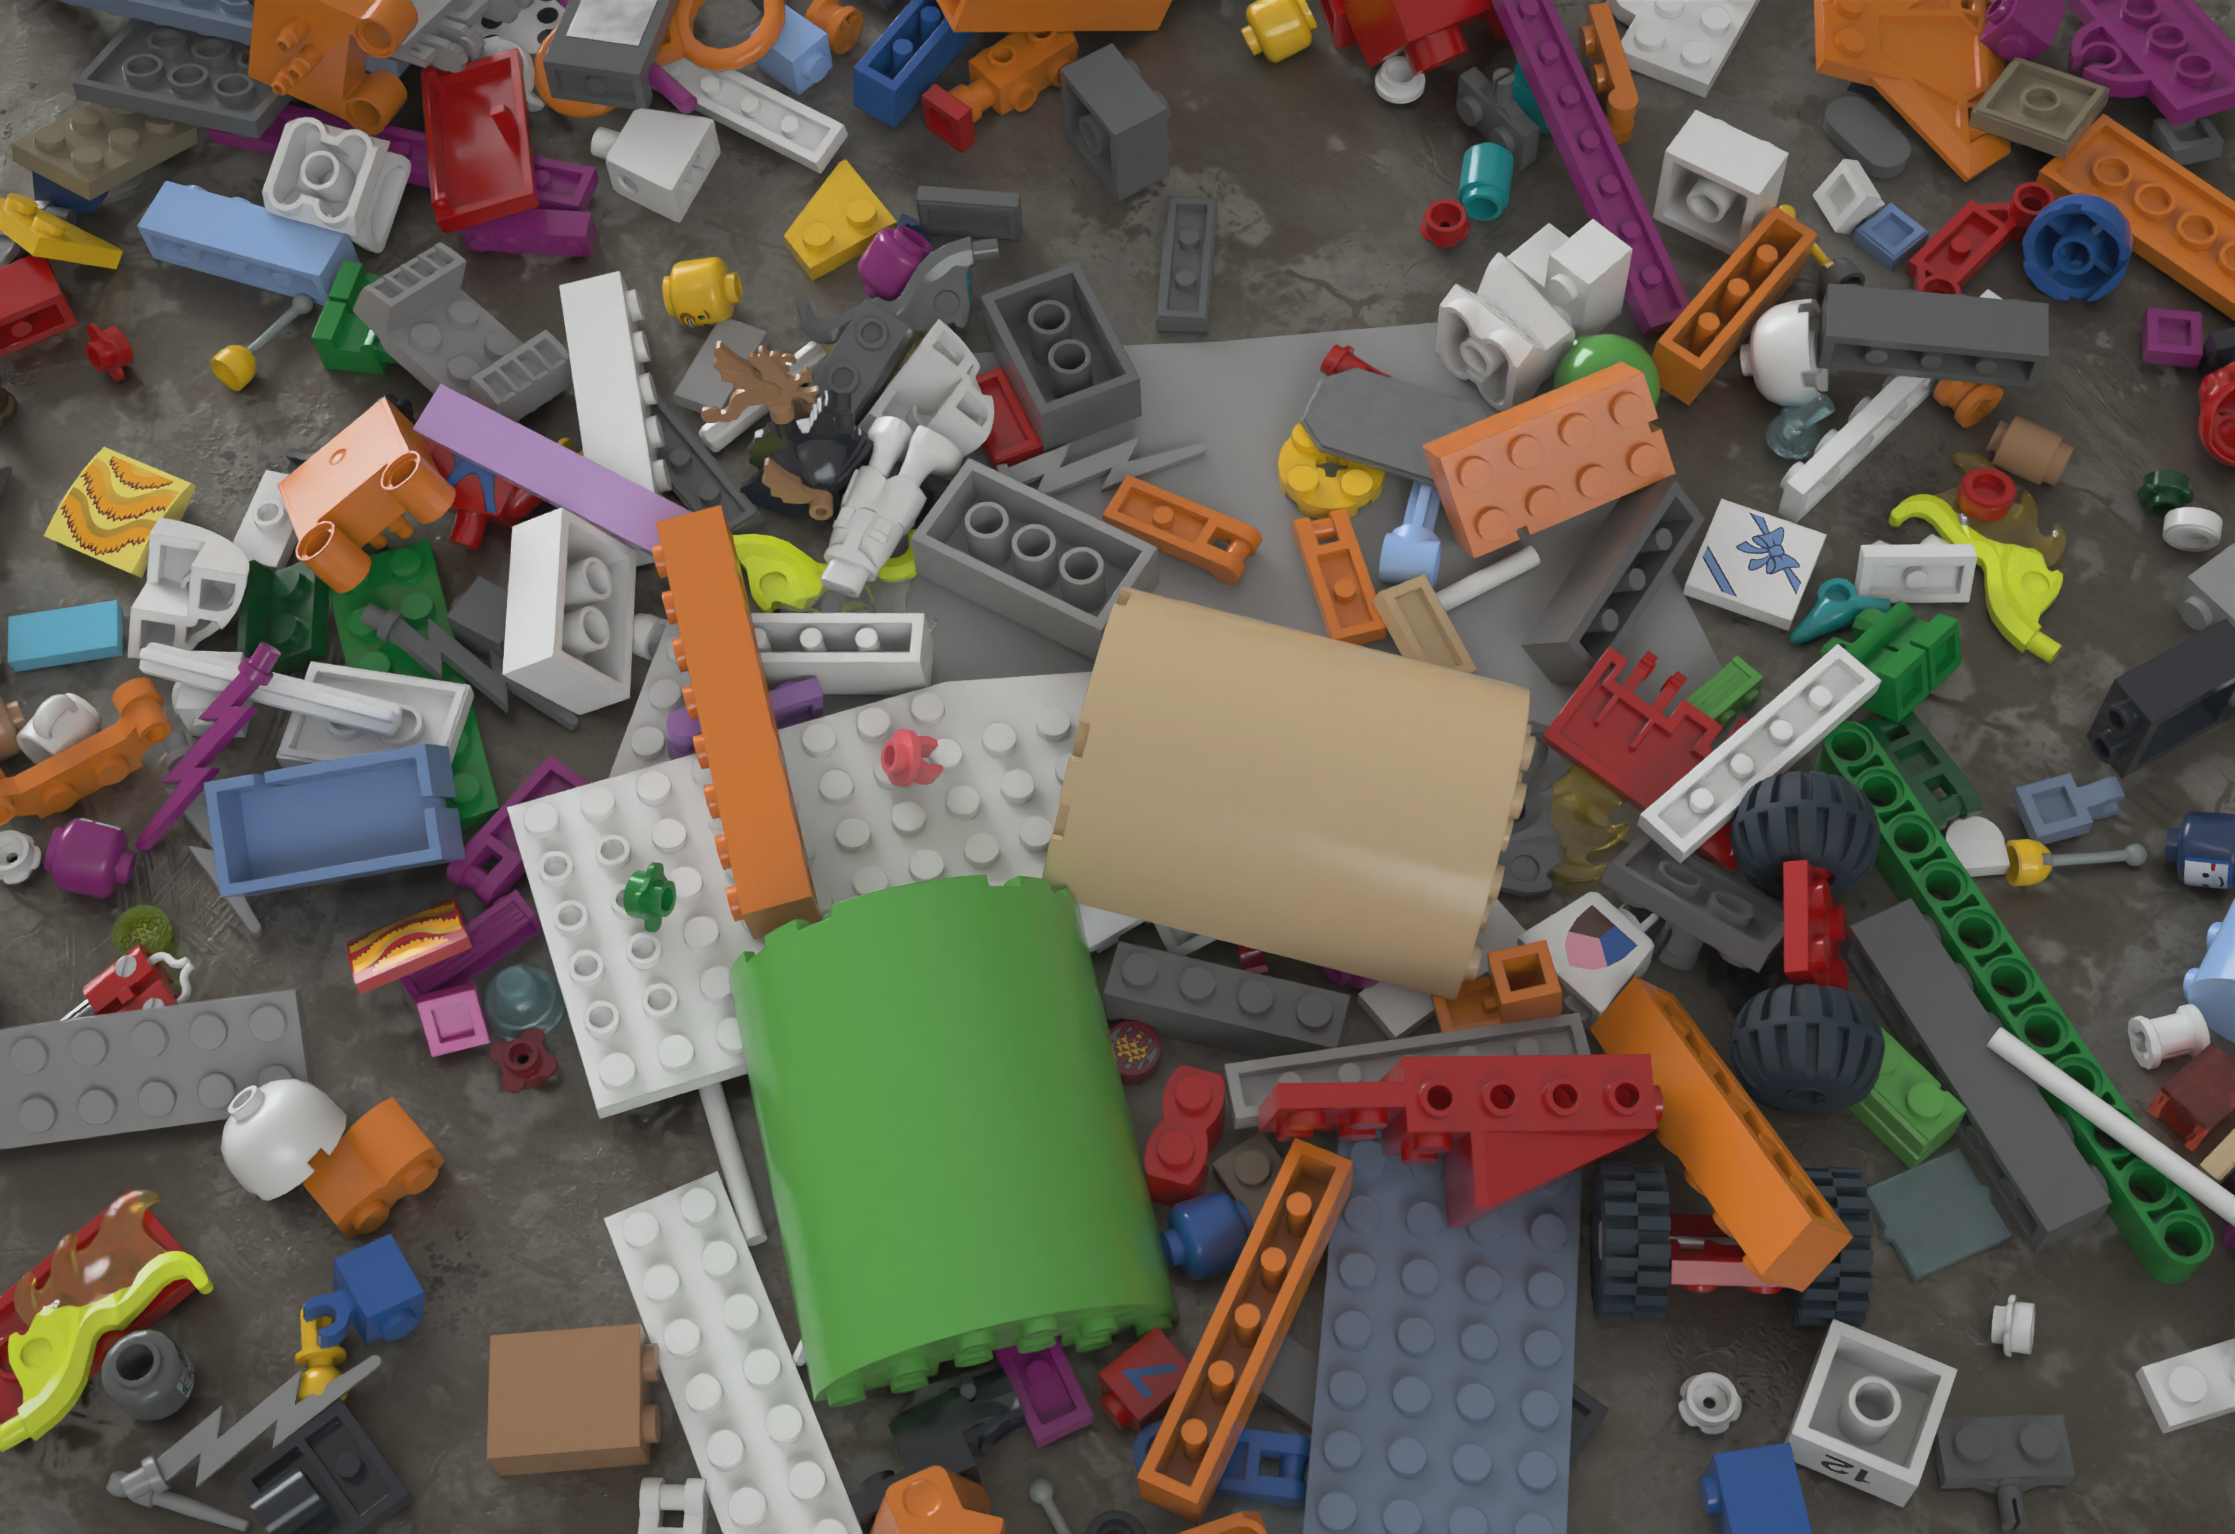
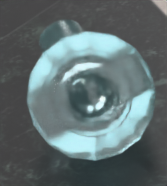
M1823 393L1801 408L1798 406L1782 408L1780 415L1770 422L1766 432L1770 448L1779 456L1788 459H1803L1812 455L1821 440L1820 429L1816 423L1835 411L1832 400Z

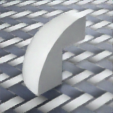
M938 319L857 427L868 434L876 418L893 416L904 420L911 428L913 434L919 425L934 430L950 440L965 457L979 448L987 440L991 432L994 420L993 397L991 395H983L977 383L976 374L980 369V364L965 343L945 323Z
M160 517L150 532L147 583L131 607L128 658L140 659L139 655L142 648L147 647L151 642L191 651L200 641L212 635L219 628L222 630L236 613L247 585L249 561L244 552L228 539L210 530Z

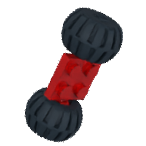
M1802 771L1787 772L1785 775L1777 774L1757 782L1746 792L1741 800L1739 809L1735 811L1730 829V841L1735 862L1747 881L1765 893L1778 897L1784 896V973L1792 983L1762 991L1753 996L1743 1006L1733 1025L1729 1041L1730 1058L1734 1074L1751 1098L1767 1107L1786 1112L1826 1113L1842 1110L1860 1103L1868 1096L1867 1094L1873 1089L1879 1079V1072L1885 1053V1041L1878 1020L1864 1000L1848 991L1847 969L1843 959H1839V941L1846 940L1847 920L1843 906L1835 905L1832 900V896L1843 894L1858 886L1868 875L1877 857L1881 840L1880 827L1875 809L1865 793L1853 782L1834 774L1827 775L1824 772L1810 771V773H1802Z

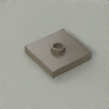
M2014 57L1971 111L1969 126L2065 159L2107 104L2110 88L2020 57Z

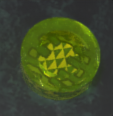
M138 905L128 909L116 920L112 930L113 943L122 956L139 943L146 946L153 954L159 952L169 953L174 945L176 936L175 928L167 915L160 908L152 905Z

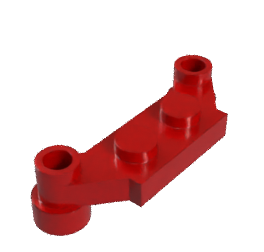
M2026 182L2015 189L2009 202L1979 205L1970 200L1908 261L1905 274L1913 279L1914 290L1951 295L1961 294V288L2009 240L2023 243V237L2038 213L2045 206L2055 201V195L2052 190L2041 183Z

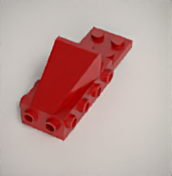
M1651 1054L1403 1056L1379 1082L1278 1083L1258 1107L1259 1132H1276L1277 1140L1282 1142H1293L1295 1138L1308 1141L1314 1139V1132L1338 1131L1339 1140L1364 1141L1374 1139L1376 1137L1375 1131H1381L1382 1155H1401V1163L1406 1165L1436 1163L1439 1161L1438 1155L1443 1154L1448 1228H1461L1598 1161L1625 1151L1657 1129V1122H1660L1663 1116V1095L1660 1086L1653 1085Z

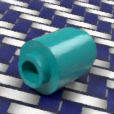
M1485 142L1474 145L1465 152L1463 157L1458 200L1464 207L1466 215L1477 221H1491L1498 218L1502 210L1509 203L1514 158L1507 149L1496 143Z

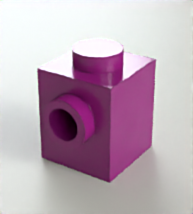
M1994 0L1986 11L1985 18L1988 22L1980 42L2009 64L2014 57L2031 61L2051 46L2068 4L2063 0Z

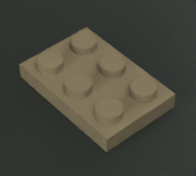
M91 103L12 143L13 161L90 201L197 144V127L183 122L160 117H149L146 114L118 108H108L100 104Z

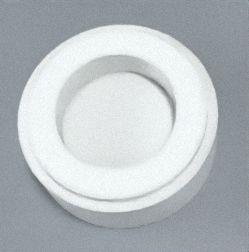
M2197 507L2177 508L2165 515L2162 536L2170 546L2176 549L2191 552L2206 551L2220 543L2223 521L2218 514L2207 509Z

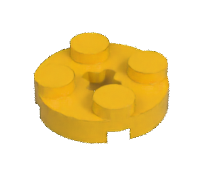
M1298 423L1293 428L1292 436L1282 446L1278 459V482L1284 496L1286 497L1287 492L1290 499L1297 503L1299 511L1315 519L1327 518L1329 511L1342 508L1347 510L1349 518L1358 514V508L1367 505L1371 499L1373 504L1379 498L1384 487V471L1319 452L1301 423ZM1326 463H1337L1345 469L1338 470L1336 477L1325 476V469L1320 466Z

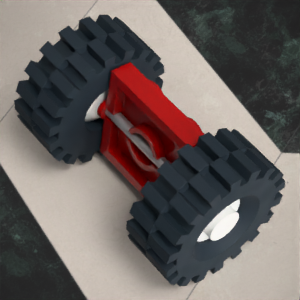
M1596 1162L1592 1178L1593 1189H1591V1212L1589 1218V1225L1591 1227L1589 1238V1252L1591 1255L1589 1268L1590 1277L1592 1278L1591 1298L1593 1299V1311L1596 1320L1662 1322L1666 1314L1665 1306L1668 1303L1667 1285L1677 1284L1693 1292H1710L1717 1289L1718 1286H1743L1748 1291L1759 1294L1777 1293L1781 1291L1782 1287H1785V1303L1788 1304L1789 1319H1792L1794 1326L1829 1327L1832 1320L1835 1319L1853 1327H1861V1324H1864L1866 1320L1865 1311L1869 1310L1870 1305L1868 1291H1872L1873 1277L1870 1269L1874 1256V1250H1871L1873 1222L1869 1220L1871 1204L1870 1197H1866L1868 1187L1866 1179H1862L1863 1172L1858 1168L1801 1166L1852 1234L1853 1238L1803 1292H1800L1778 1282H1775L1773 1285H1767L1756 1278L1743 1263L1742 1258L1746 1253L1735 1239L1719 1228L1712 1215L1668 1214L1670 1201L1669 1192H1666L1667 1176L1664 1174L1663 1164L1651 1162Z

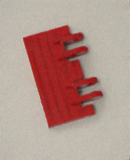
M1608 647L1545 731L1540 741L1642 813L1714 751L1709 746L1720 733L1723 726L1685 699L1680 702L1668 719L1662 713L1688 678L1679 671L1673 676H1669L1660 689V695L1650 706L1634 695L1633 692L1642 680H1646L1656 667L1655 662L1659 657L1648 650L1624 683L1620 685L1615 680L1629 660L1611 647ZM1742 716L1723 743L1746 724L1748 720ZM1733 818L1695 850L1728 874H1731L1737 866L1730 841V829Z

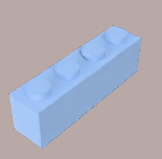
M165 181L137 225L154 259L295 297L298 294H307L311 297L313 303L323 306L326 300L330 301L328 295L343 259L360 262L348 234L267 213L265 207L254 205L246 199L240 197L229 198L210 193L196 185L185 186Z

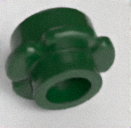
M2157 470L2144 476L2143 486L2138 489L2137 496L2139 497V504L2147 507V511L2150 514L2165 517L2171 510L2185 507V504H2190L2194 499V493L2191 489H2188L2189 479L2185 474L2174 470Z

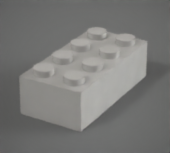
M970 458L967 459L911 537L917 574L1096 661L1112 607L1117 602L1121 587L1125 586L1153 593L1159 584L1158 547Z

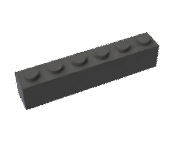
M1912 898L1850 925L1847 931V938L1843 941L1839 952L1897 1042L1941 1084L1940 1089L1942 1091H1949L1967 1109L1955 1132L2032 1252L2036 1253L2096 1224L2112 1203L2104 1176L2094 1165L2086 1163L2074 1144V1135L2070 1125L2061 1114L2053 1113L2040 1093V1085L1987 1047L1988 1042L2000 1027H2004L1994 1013L1986 1012L1974 994V986L1969 973L1962 964L1953 962L1941 944V934L1934 920L1927 914L1922 915Z

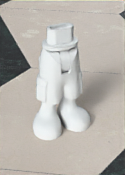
M893 416L878 417L873 422L868 431V437L874 443L869 465L862 466L859 470L855 469L846 492L843 494L841 510L837 520L834 521L832 526L833 531L829 548L826 549L824 559L828 565L820 578V583L824 587L850 597L858 598L866 582L876 580L879 570L888 561L903 535L905 536L914 526L915 520L927 499L919 488L925 478L930 473L938 476H951L958 472L963 461L961 451L950 440L928 427L919 425L913 434L911 428L904 420ZM904 461L898 476L896 475L888 479L895 463Z

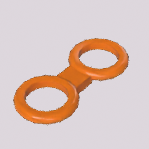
M679 0L654 61L659 66H663L687 58L699 68L717 72L743 69L763 58L777 43L785 24V0H763L764 16L755 33L748 40L737 46L723 49L705 46L694 37L695 17L699 8L707 0ZM557 25L542 41L533 61L535 69L534 85L541 100L558 114L578 119L601 116L617 108L551 97L543 59L556 32Z

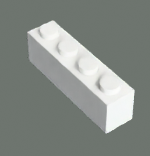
M751 613L769 691L785 681L796 680L800 682L816 677L823 694L901 695L931 686L934 644L925 613Z

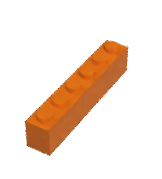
M1634 976L1589 1028L1604 1049L1601 1054H1651L1653 1085H1659L1663 1095V1116L1661 1121L1657 1122L1656 1138L1666 1149L1679 1157L1686 1167V1170L1683 1172L1686 1181L1698 1193L1707 1197L1716 1210L1712 1214L1715 1223L1728 1236L1735 1239L1746 1253L1742 1260L1747 1269L1767 1285H1773L1775 1282L1803 1292L1853 1238L1852 1234L1675 995Z
M1298 1138L1294 1139L1137 1476L1141 1499L1199 1525L1201 1524L1352 1191L1353 1161Z

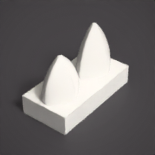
M1933 534L1925 538L1920 544L1890 545L1878 540L1871 545H1861L1855 588L1859 597L1889 598L1890 603H1897L1900 600L1905 603L1969 602L1977 554L1973 544H1950Z

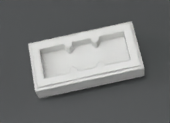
M266 470L233 543L244 552L248 561L256 560L271 571L276 572L286 568L298 538L277 485L290 474Z

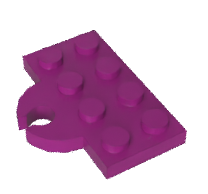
M2069 0V9L2084 24L2072 39L2068 61L2070 73L2081 71L2084 65L2088 63L2099 62L2106 64L2090 65L2084 68L2082 79L2110 88L2109 97L2132 98L2146 95L2173 126L2235 107V45L2194 0Z

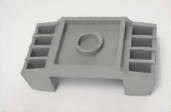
M441 242L362 289L353 312L378 336L384 351L433 394L439 385L442 384L515 422H519L521 418L530 412H534L538 407L549 402L562 391L570 388L569 352L547 330L542 331L525 343L520 341L461 289L467 261Z

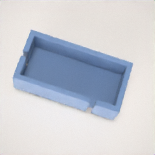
M424 743L264 772V775L249 774L203 783L220 897H250L465 860L458 808H447L445 799L456 797L448 746Z

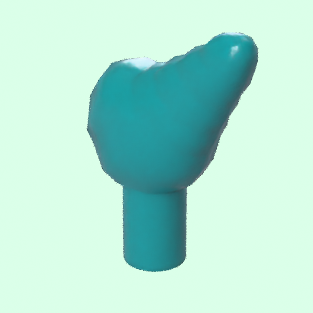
M1830 579L1820 586L1816 594L1817 601L1812 605L1805 618L1792 630L1789 640L1792 644H1801L1826 633L1851 625L1855 621L1856 616L1867 606L1886 613L1890 610V599L1859 597L1855 586L1847 579Z

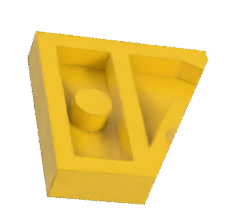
M845 159L838 163L784 234L786 249L809 278L814 281L865 253L879 231L885 228L894 229L897 221Z
M9 193L7 198H0V231L31 255L117 270L123 253L120 248L38 208L39 204L26 196Z

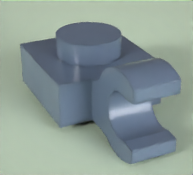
M2071 773L2016 787L2012 796V800L2030 840L2039 841L2043 845L2089 833L2093 824L2092 819H2102L2119 813L2120 809L2116 802L2125 799V794L2117 777H2108L2085 786L2077 787Z

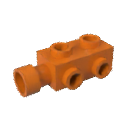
M1072 31L1013 32L989 48L982 49L976 56L968 60L970 84L967 86L959 84L949 90L948 93L972 108L973 123L980 120L982 112L989 107H992L1001 116L1012 109L1018 112L1026 111L1034 104L1040 91L1051 84L1058 88L1061 87L1060 69L1077 61V51L1079 49L1077 39Z

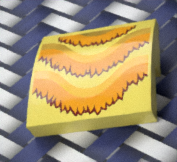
M103 447L83 469L56 510L44 537L143 578L148 567L150 532L160 517L181 521L196 485Z

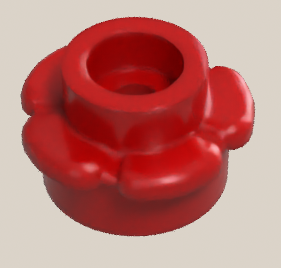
M1441 199L1428 206L1423 214L1424 221L1420 223L1419 229L1425 240L1431 241L1438 247L1448 248L1455 246L1458 240H1465L1470 233L1471 225L1466 221V211L1460 203L1450 199Z

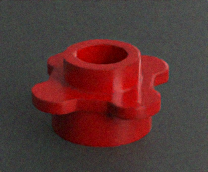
M95 323L87 325L86 331L90 337V342L85 344V353L89 362L99 372L107 370L116 382L123 380L124 372L122 368L131 364L134 358L127 338L115 326H109L100 330L99 326Z

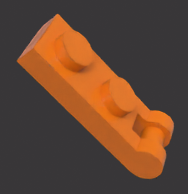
M1609 3L1590 4L1588 6L1586 26L1579 28L1580 51L1583 57H1590L1592 64L1590 68L1592 89L1595 95L1601 94L1607 112L1606 120L1617 144L1628 142L1633 135L1635 125L1633 116L1637 112L1638 94Z
M1128 474L1102 514L1103 522L1158 547V550L1209 571L1217 580L1228 585L1238 584L1246 569L1245 559L1247 556L1255 555L1263 540L1258 530L1244 522ZM1216 539L1228 544L1225 551L1212 546Z
M1342 508L1329 511L1327 518L1310 521L1309 517L1291 520L1293 539L1297 550L1300 551L1328 638L1355 645L1386 639L1387 627L1372 602L1376 593L1347 510ZM1332 538L1334 541L1323 545L1318 544L1319 541Z

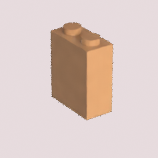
M640 1323L490 1335L487 1460L500 1476L650 1464L651 1443H659L661 1437L658 1404H651V1382L660 1381L661 1376L658 1344H651Z

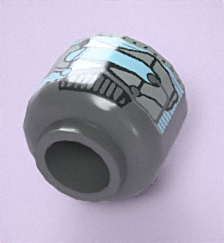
M150 1329L133 1331L120 1338L108 1350L102 1364L101 1382L107 1396L131 1417L144 1421L160 1420L177 1412L189 1399L194 1387L195 1369L189 1355L167 1334Z

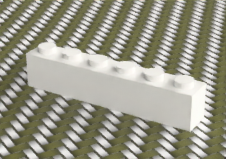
M620 271L559 285L584 457L665 498L664 492L672 490V484L665 460H657L656 453L658 454L657 448L664 447L665 441L657 415L650 417V405L657 404L658 397L650 372L645 373L643 363L651 361V354L644 331H638L637 321L644 320V310L637 289L628 290ZM610 535L637 552L636 567L654 562L653 556Z

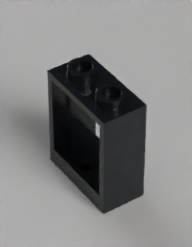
M2225 618L2114 679L2086 736L2090 740L2096 756L2102 762L2110 764L2122 779L2231 719L2235 712L2234 626Z

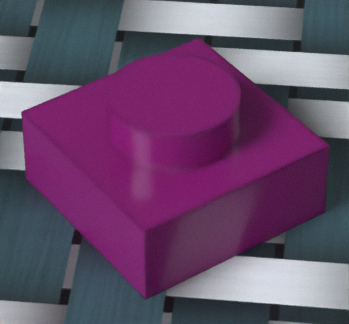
M2147 307L2142 319L2143 363L2197 368L2203 356L2202 312Z

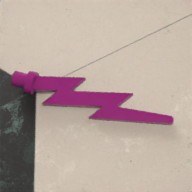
M261 642L251 658L244 657L238 666L240 673L198 718L206 722L215 723L160 781L166 784L179 785L135 843L136 849L148 852L203 791V783L211 781L221 769L206 766L259 710L253 707L241 706L260 685L268 686L274 677L270 670L281 655L276 648Z

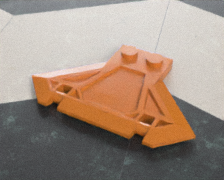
M1814 0L1816 73L1874 87L1965 183L2007 157L2011 152L2010 140L1969 126L1971 111L2005 70L2004 59L1980 42L1988 22L1985 14L1994 0Z

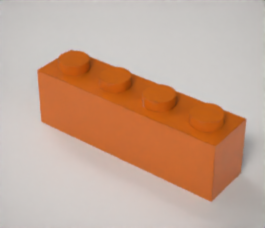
M1774 206L1657 341L1652 359L1659 372L1660 387L1689 406L1751 333L1754 324L1761 314L1772 308L1803 272L1818 233Z

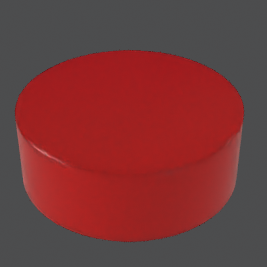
M1989 467L1975 468L1963 476L1957 492V503L1965 514L1976 520L1997 521L2004 518L2010 512L2016 496V486L2013 480L2000 470Z

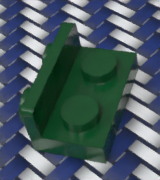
M256 560L249 561L248 581L240 603L237 652H243L245 657L251 658L261 642L273 646L281 655L270 671L278 674H285L306 666L311 661L316 662L326 658L330 587L302 562L273 572Z

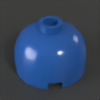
M2079 193L2060 197L2045 206L2038 213L2023 237L2022 247L2024 246L2023 252L2025 256L2023 266L2025 273L2039 290L2056 300L2068 302V295L2076 298L2087 297L2085 302L2098 300L2116 288L2130 265L2134 242L2130 223L2116 205L2100 196Z

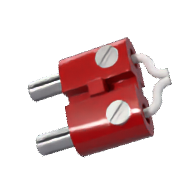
M139 943L86 984L82 990L87 999L61 1020L185 1004L189 1000L192 988L189 982V974L195 968L186 956L176 960L169 953L159 952L153 954L146 946ZM160 961H165L170 967L176 969L183 968L179 980L182 986V994L172 987L173 980Z

